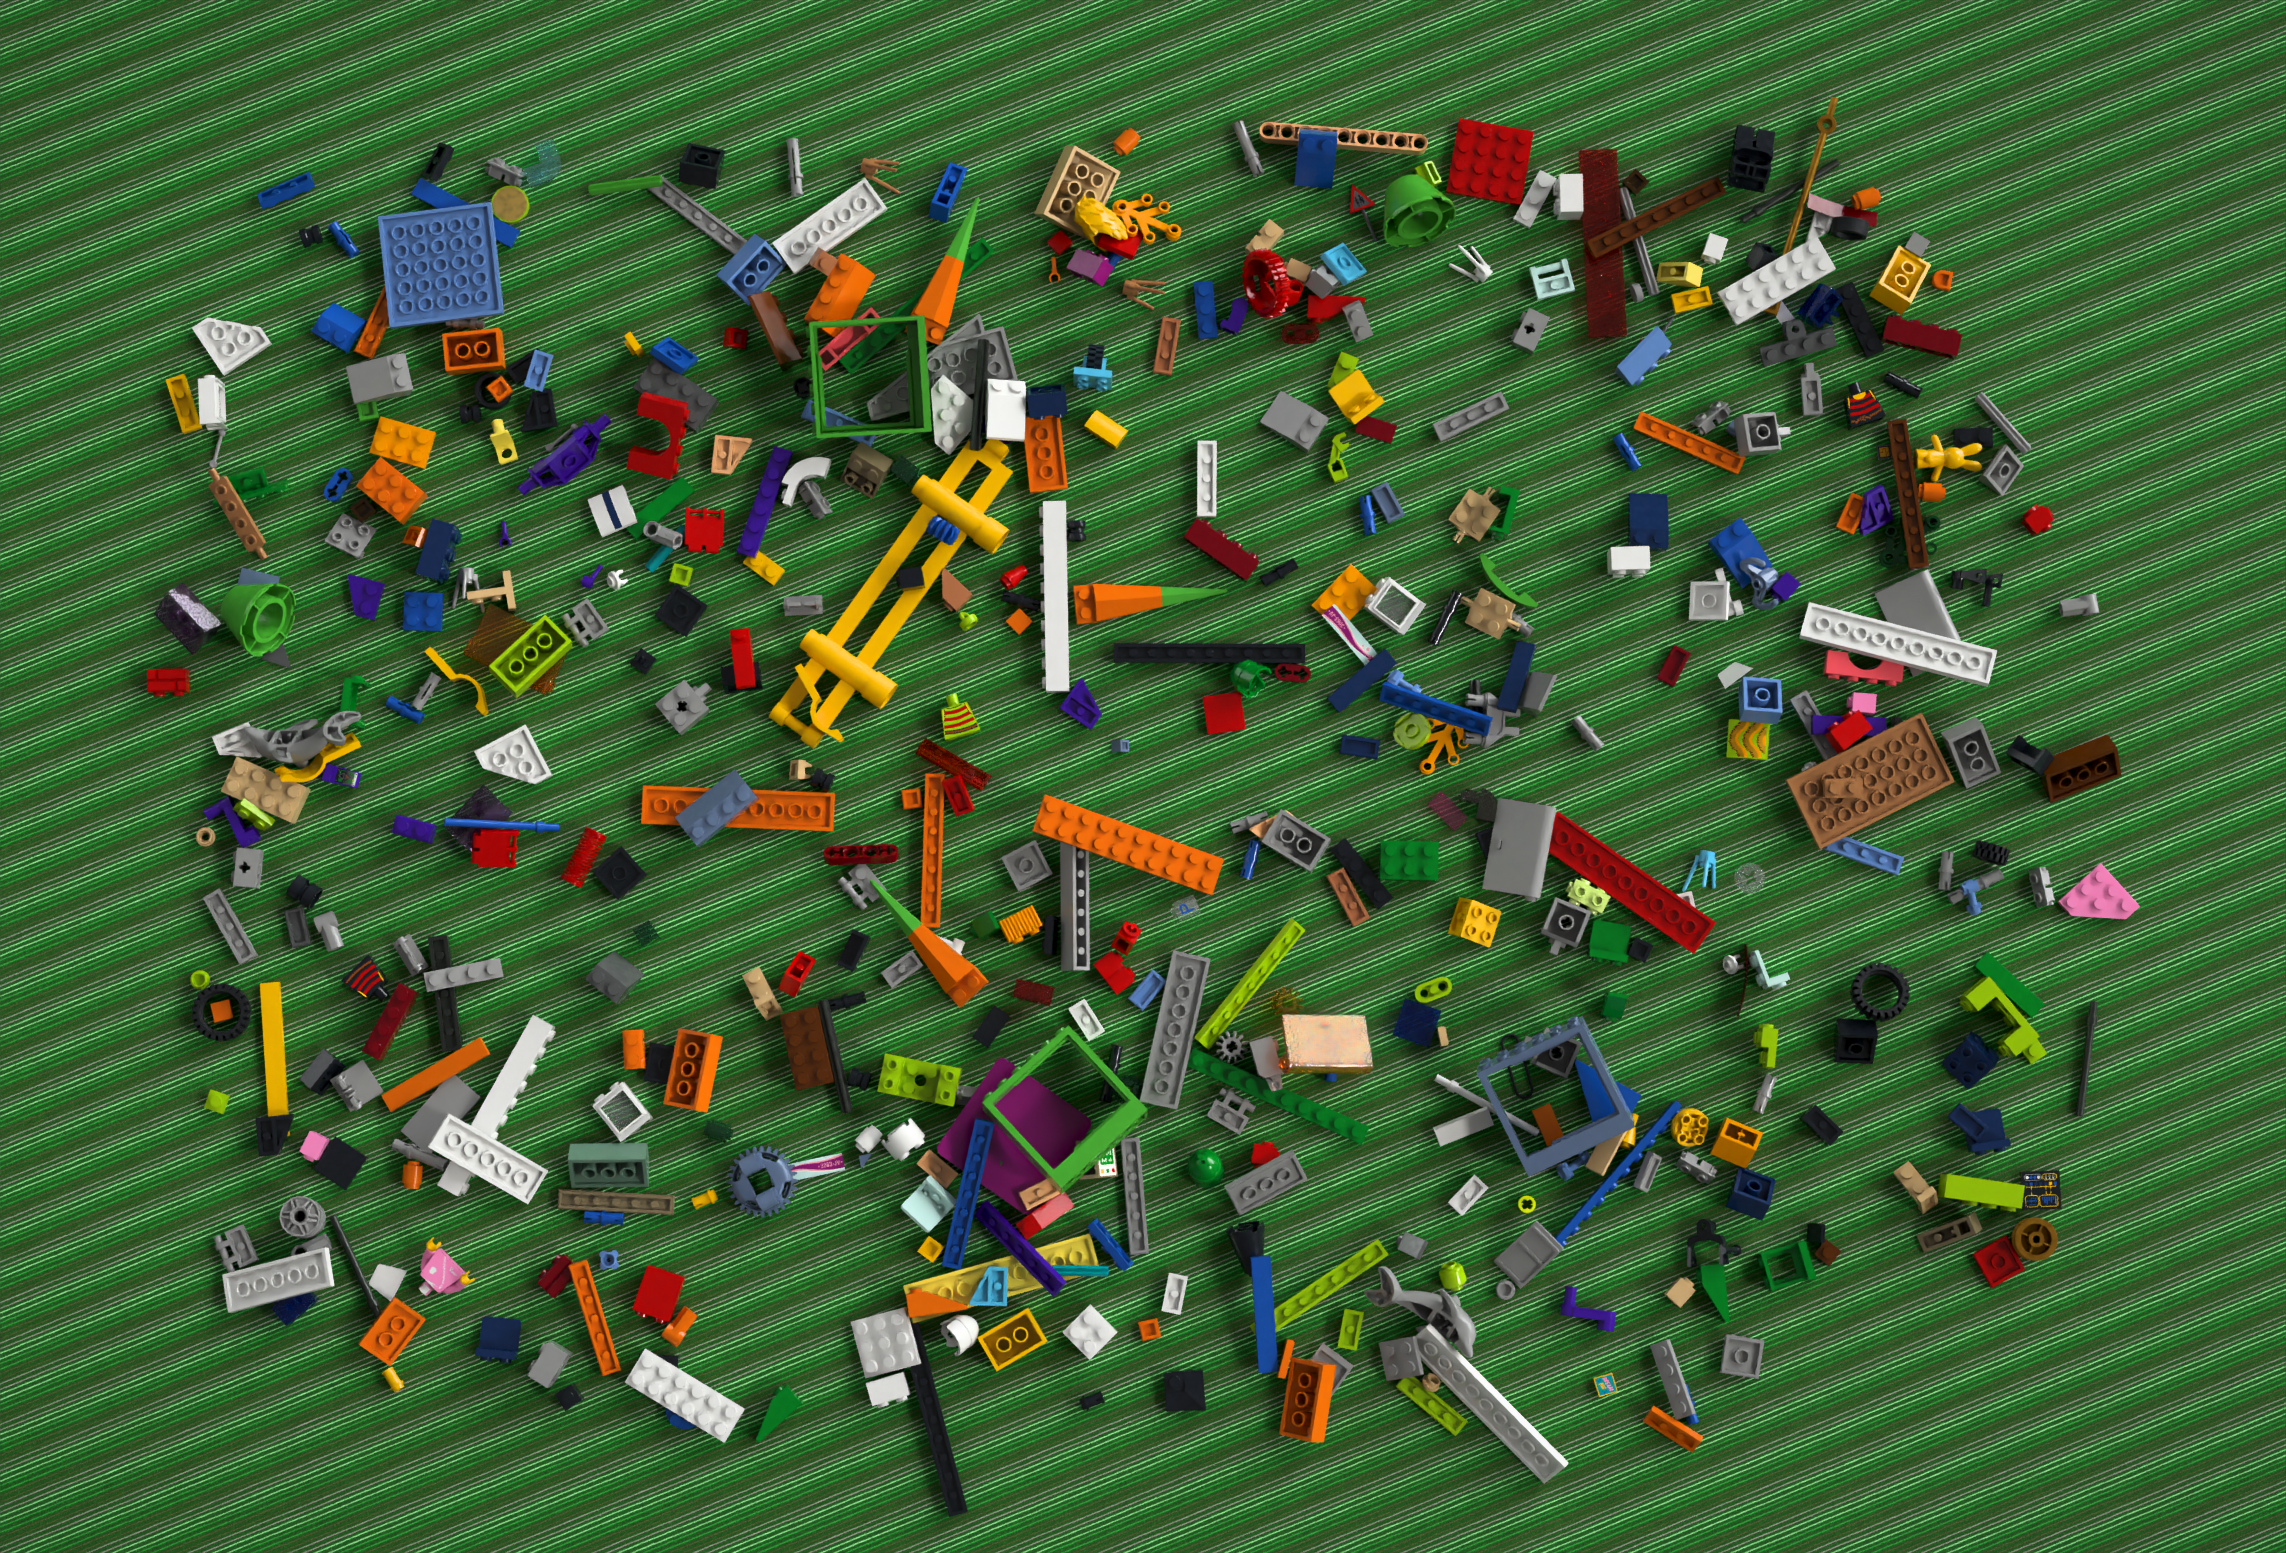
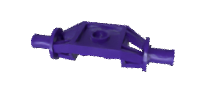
M605 413L593 424H588L584 420V424L571 433L573 436L544 460L541 458L531 469L528 467L527 470L530 473V477L517 486L520 492L526 496L537 485H541L543 489L548 486L565 485L594 461L599 441H602L599 433L612 423ZM591 434L593 437L588 447H586L583 442ZM548 471L553 474L552 477L545 479L539 477Z

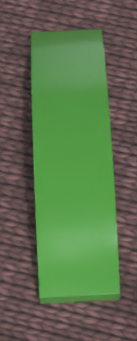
M1481 553L1478 558L1479 563L1491 585L1509 601L1521 607L1535 610L1538 604L1525 592L1520 597L1516 595L1492 572L1496 565L1486 555Z

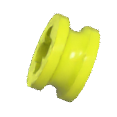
M1522 1196L1518 1200V1208L1522 1212L1530 1213L1535 1209L1536 1202L1531 1196ZM1524 1199L1526 1201L1531 1200L1532 1204L1530 1205L1532 1207L1530 1209H1523L1522 1205L1524 1204L1522 1201Z

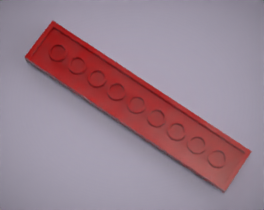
M1557 811L1549 853L1694 954L1716 922Z

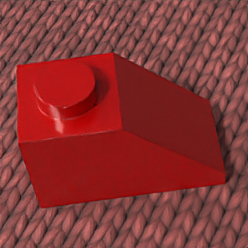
M799 951L784 973L778 989L795 998L804 985L816 959Z

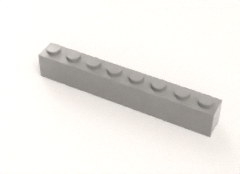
M1060 842L1061 971H1090L1089 852Z

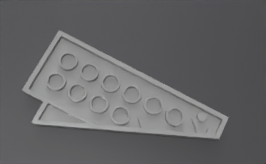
M978 314L927 354L930 406H932L931 388L942 375L946 376L967 396L974 394L978 340L980 339L989 340L987 379L1018 381L1003 326L985 331L981 315ZM907 371L867 402L872 422L909 412Z

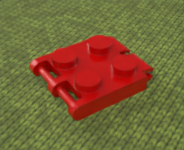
M686 507L684 545L688 546V552L701 553L702 546H704L705 553L718 554L719 547H723L724 509L714 511L707 510V508L697 510ZM690 513H700L702 515H690ZM707 514H717L720 516H707Z
M480 829V832L473 833L471 863L477 864L478 867H516L515 852L518 851L516 840L519 830ZM511 836H513L512 845H510Z

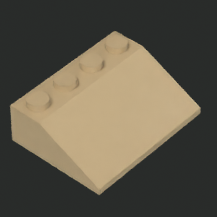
M1075 145L1065 146L1034 214L1058 227L1090 240L1083 233L1082 227L1076 224L1074 220L1075 205L1083 195L1086 198H1094L1106 205L1120 171Z

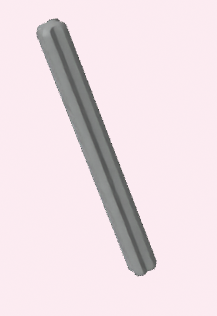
M1627 187L1618 189L1617 193L1625 219L1628 221L1636 217ZM1641 236L1632 242L1649 296H1654L1659 293V289L1643 237Z

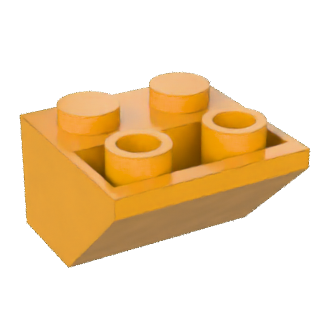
M1724 1118L1710 1154L1746 1169L1756 1152L1763 1132L1729 1118Z

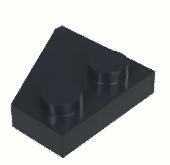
M545 389L543 392H532L530 404L525 414L526 417L523 426H521L522 433L558 427L552 389Z
M294 1114L255 1118L259 1157L280 1155L293 1122Z

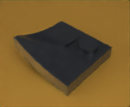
M1202 1369L1164 1372L1166 1412L1206 1410Z

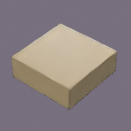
M1444 1026L1436 1028L1440 1047L1447 1046L1449 1042L1446 1028Z

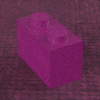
M1077 248L1066 268L1076 277L1103 287L1114 267L1108 263L1109 259L1101 254L1096 256L1095 253L1088 249L1083 251Z

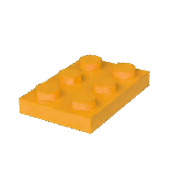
M380 416L369 453L425 469L436 433Z
M1350 564L1311 606L1322 616L1323 613L1335 604L1350 621L1364 607L1366 598L1371 593L1374 594L1377 588Z

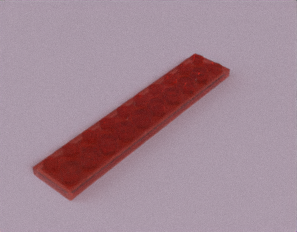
M1617 149L1579 150V174H1583L1582 231L1588 338L1626 337L1622 246L1599 258L1593 259L1585 244L1586 241L1621 224Z

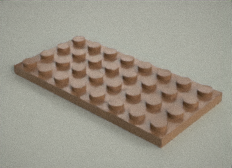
M1918 713L1785 780L1818 849H1822L1955 782L1922 713ZM1863 778V798H1823V779Z

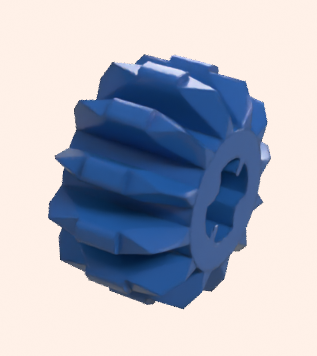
M933 516L926 528L927 533L948 545H952L956 541L960 532L957 527L938 516Z

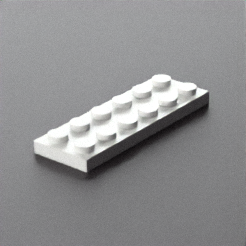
M864 178L772 244L795 275L809 265V261L818 247L828 252L887 211V207L866 178Z
M1816 236L1719 291L1717 294L1735 325L1738 326L1835 271L1836 268Z
M447 1113L428 1144L430 1149L529 1204L548 1172L547 1169L450 1113Z
M321 1248L222 1274L228 1313L334 1286L329 1248Z
M644 1349L625 1381L626 1384L724 1443L745 1408L647 1349Z

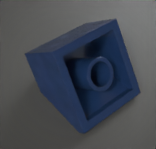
M1064 384L1027 388L1030 418L1042 420L1045 419V416L1053 415V418L1064 417V414H1068Z
M1739 1166L1728 1194L1726 1207L1762 1221L1771 1204L1775 1179Z

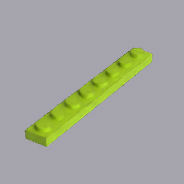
M1290 918L1194 1037L1208 1050L1212 1047L1305 932V929Z
M1376 1239L1274 1309L1275 1331H1278L1387 1257L1388 1253L1380 1241ZM1254 1322L1253 1324L1250 1325V1328L1252 1329V1331H1253L1254 1334L1256 1335V1333H1255V1322Z

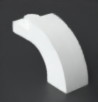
M811 457L801 460L792 466L782 480V484L788 487L783 490L781 495L783 505L789 508L792 507L797 490L805 480L810 478L825 480L832 463L831 459Z

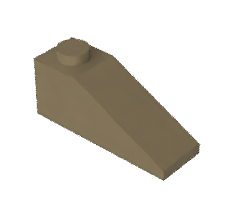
M1974 1211L1922 1232L1917 1237L1924 1253L1975 1235L1982 1230V1227Z

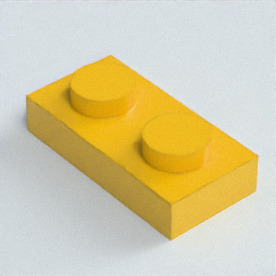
M1708 286L1671 294L1675 314L1713 305Z
M631 332L624 335L627 340L624 343L632 355L636 354L639 358L645 355Z
M758 551L756 559L747 556L743 562L744 565L773 586L785 572L783 568L760 551Z

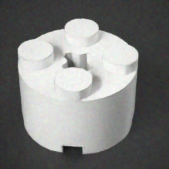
M911 1117L908 1118L909 1123L907 1125L905 1122L901 1123L887 1135V1141L884 1139L881 1141L882 1145L895 1160H904L909 1155L910 1149L913 1147L917 1149L925 1142L923 1139L925 1134Z

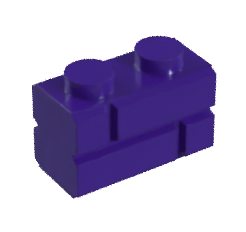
M396 815L392 833L432 844L437 826Z

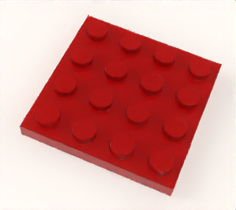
M1459 118L1446 193L1521 206L1534 131Z

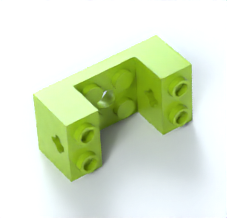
M1990 977L1980 979L1959 997L1962 1008L1971 1013L1979 1011L1991 1001L1990 1005L1996 1012L2000 1011L2004 1016L2002 1018L2009 1027H2013L1996 1042L1999 1045L1997 1049L2003 1056H2017L2040 1037Z
M885 1053L877 1092L955 1107L962 1069ZM918 1075L925 1076V1085L918 1086L915 1083Z

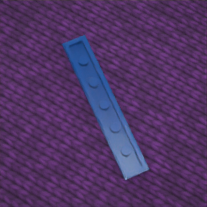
M422 178L419 179L411 193L412 196L437 209L471 205ZM493 217L496 241L512 248L520 231Z
M1384 682L1382 685L1379 701L1486 737L1489 734L1493 717L1388 682Z
M1270 1255L1250 1257L1258 1372H1278Z

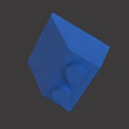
M333 303L320 315L311 332L318 338L348 354L367 321Z

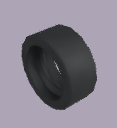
M1838 216L1833 218L1831 234L1845 240H1865L1868 234L1869 223L1856 217Z
M491 372L484 374L475 383V398L483 407L489 410L502 409L511 399L512 393L499 403L488 402L482 395L483 386L488 381H495L502 376L499 373ZM502 376L504 380L507 382V384L511 387L507 379L504 376Z

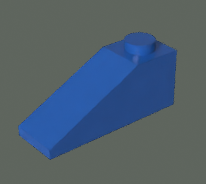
M949 163L931 202L929 217L947 223L967 173V168Z

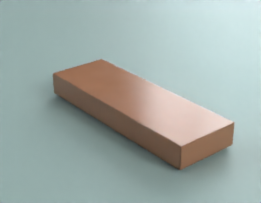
M1162 317L1153 368L1154 374L1172 376L1181 324L1180 319Z
M1342 867L1327 875L1326 877L1352 926L1355 927L1370 919L1344 868Z

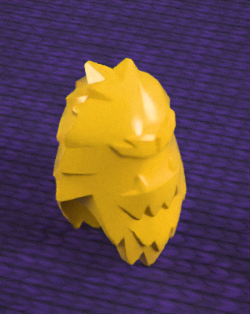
M1083 195L1075 205L1074 220L1076 224L1082 227L1083 233L1095 246L1098 245L1103 233L1118 240H1121V238L1124 240L1128 239L1126 227L1116 216V213L1094 198H1086ZM1097 246L1098 248H1100V249L1103 250L1104 252L1108 251V250H1106V249H1104V248H1101V247Z

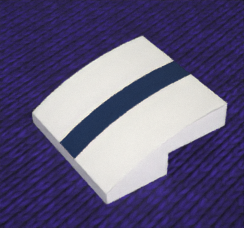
M623 485L588 499L593 517L602 537L638 523Z

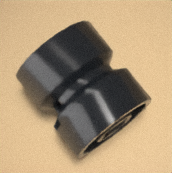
M299 874L289 886L286 895L294 901L299 899L300 904L310 910L320 898L323 889L314 883L309 884V880Z

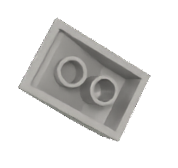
M405 353L384 356L346 367L354 404L408 396L413 391Z
M1280 391L1260 423L1305 453H1308L1327 425L1329 418L1309 405Z
M1532 671L1527 676L1517 709L1537 717L1543 709L1557 676Z
M1976 717L1941 732L1948 753L1966 789L2001 773L1984 726Z
M1281 809L1261 842L1312 874L1329 846L1331 838Z

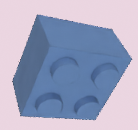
M1743 677L1738 688L1739 721L1778 724L1782 715L1781 680Z

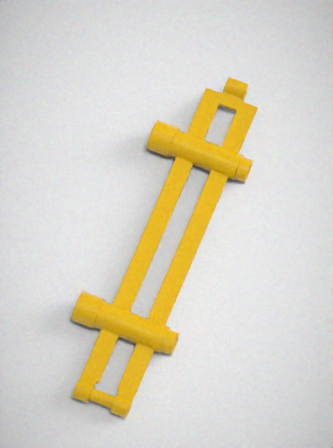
M988 439L984 448L980 451L970 450V441L968 440L939 482L935 479L931 480L926 475H922L911 491L914 496L919 498L918 501L922 503L921 507L832 630L825 636L811 629L803 638L799 648L805 651L807 656L811 658L804 669L813 685L817 683L826 669L841 679L816 713V719L822 727L828 729L856 690L861 693L863 698L879 709H882L896 691L898 684L872 668L967 536L971 537L973 542L992 555L1006 539L1010 530L994 518L987 517L984 514L1013 474L1012 470L1001 463L1009 453L1008 446L1001 441ZM978 460L992 471L969 503H967L954 492ZM940 515L959 529L958 538L952 545L940 541L922 566L925 588L904 591L862 651L855 657L842 648L924 535L929 521L933 516ZM798 675L782 699L772 709L769 718L780 726L784 724L802 736L801 741L814 749L822 740L824 733L816 727L813 721L808 727L791 715L793 710L798 709L809 694Z

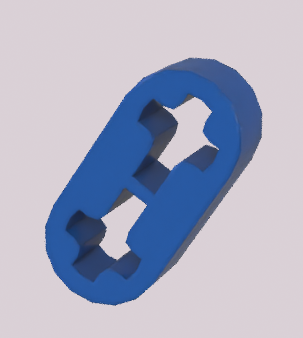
M340 468L334 473L324 489V496L327 500L337 502L342 498L353 480V475L348 469ZM345 473H347L346 476L348 477V479H347V480H342L341 483H340V485H339L338 483H339L340 480H341V478L339 477V475H340V474H343V475H344ZM336 486H338V488L335 491L337 493V496H332L330 498L331 494L329 493V490H335Z

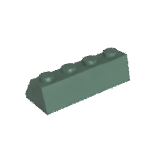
M647 1143L570 1144L568 1166L571 1188L649 1187V1152Z

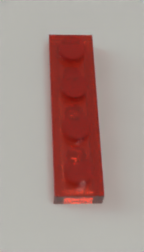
M927 738L924 739L915 753L954 776L961 774L964 782L981 792L990 781L991 775Z

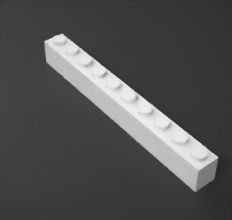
M1043 501V506H1039V518H1043V525H1040V537H1043L1044 543L1040 544V556H1044V563H1040V575H1044V582L1040 583L1041 594H1044V601H1041V613L1045 612V620H1041V632L1045 631V639H1041L1042 651L1045 650V658H1042V670L1046 669V677H1042V689L1046 688V693H1069L1066 501Z
M535 1015L531 1017L473 1120L472 1127L495 1140L499 1135L497 1133L498 1128L504 1126L508 1119V1116H506L507 1112L515 1107L518 1101L516 1096L519 1092L522 1093L527 1085L525 1080L528 1075L534 1073L537 1067L535 1063L538 1058L541 1059L543 1057L547 1041L551 1042L555 1036V1026ZM450 1161L437 1185L456 1196L465 1195L470 1186L468 1182L471 1176L474 1178L476 1174Z

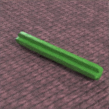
M660 175L590 184L588 191L593 196L659 187L663 185V180Z

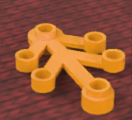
M1144 194L1141 199L1127 202L1126 200L1114 202L1112 211L1116 213L1118 218H1122L1129 237L1136 236L1138 227L1131 222L1130 217L1137 220L1144 236L1143 241L1145 244L1151 245L1155 240V234L1150 232L1147 224L1166 232V238L1170 241H1177L1180 238L1181 228L1177 224L1168 225L1152 218V216L1167 214L1170 209L1168 202L1163 201L1158 207L1141 212L1134 209L1142 206H1151L1153 198L1150 194ZM1150 236L1152 239L1148 240L1146 237Z
M1427 718L1428 721L1433 722L1431 730L1435 726L1447 724L1436 719ZM1447 724L1443 731L1430 734L1426 743L1438 741L1428 759L1423 760L1419 765L1422 774L1430 775L1435 769L1434 762L1444 744L1448 753V763L1452 766L1458 764L1459 756L1455 753L1450 734L1455 728L1458 737L1457 746L1460 749H1465L1469 744H1466V746L1459 744L1460 740L1466 739V737H1463V728ZM1455 756L1457 762L1452 763L1450 757ZM1425 763H1429L1431 765L1430 770L1424 769Z

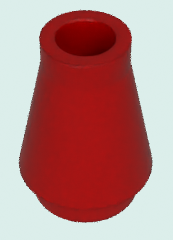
M1021 564L1002 573L999 580L1006 590L1014 589L1022 578L1028 574V571Z

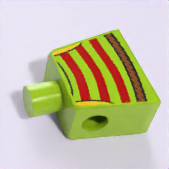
M957 694L946 696L948 707L941 709L946 742L981 732L968 703H959Z

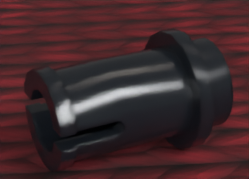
M1101 1391L1087 1397L1082 1396V1399H1079L1082 1410L1087 1409V1411L1093 1406L1105 1403Z

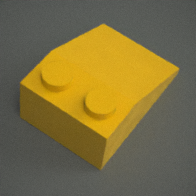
M1899 245L1869 296L1902 315L1912 303L1931 264Z

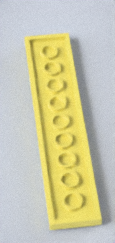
M1090 1233L1035 1249L1051 1266H1099ZM1011 1255L907 1284L903 1287L905 1294H910L911 1289L922 1288V1292L928 1291L967 1304L968 1308L977 1306L969 1305V1302L988 1266L1008 1267L1007 1297L1043 1286ZM1062 1276V1278H1063L1065 1281H1066V1280H1070V1279H1074V1278H1077V1277H1081V1276ZM952 1312L912 1317L913 1323Z

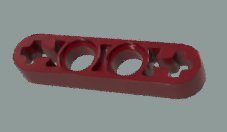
M893 844L831 846L823 851L824 862L828 865L893 863L899 857L898 848ZM870 852L875 853L873 856H867L866 854ZM849 853L856 854L854 857L846 856Z

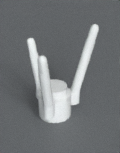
M1458 245L1462 253L1476 266L1473 271L1475 275L1452 263H1449V267L1472 278L1476 283L1479 280L1483 283L1492 274L1491 267L1486 264L1473 246L1470 249L1480 264L1461 245Z

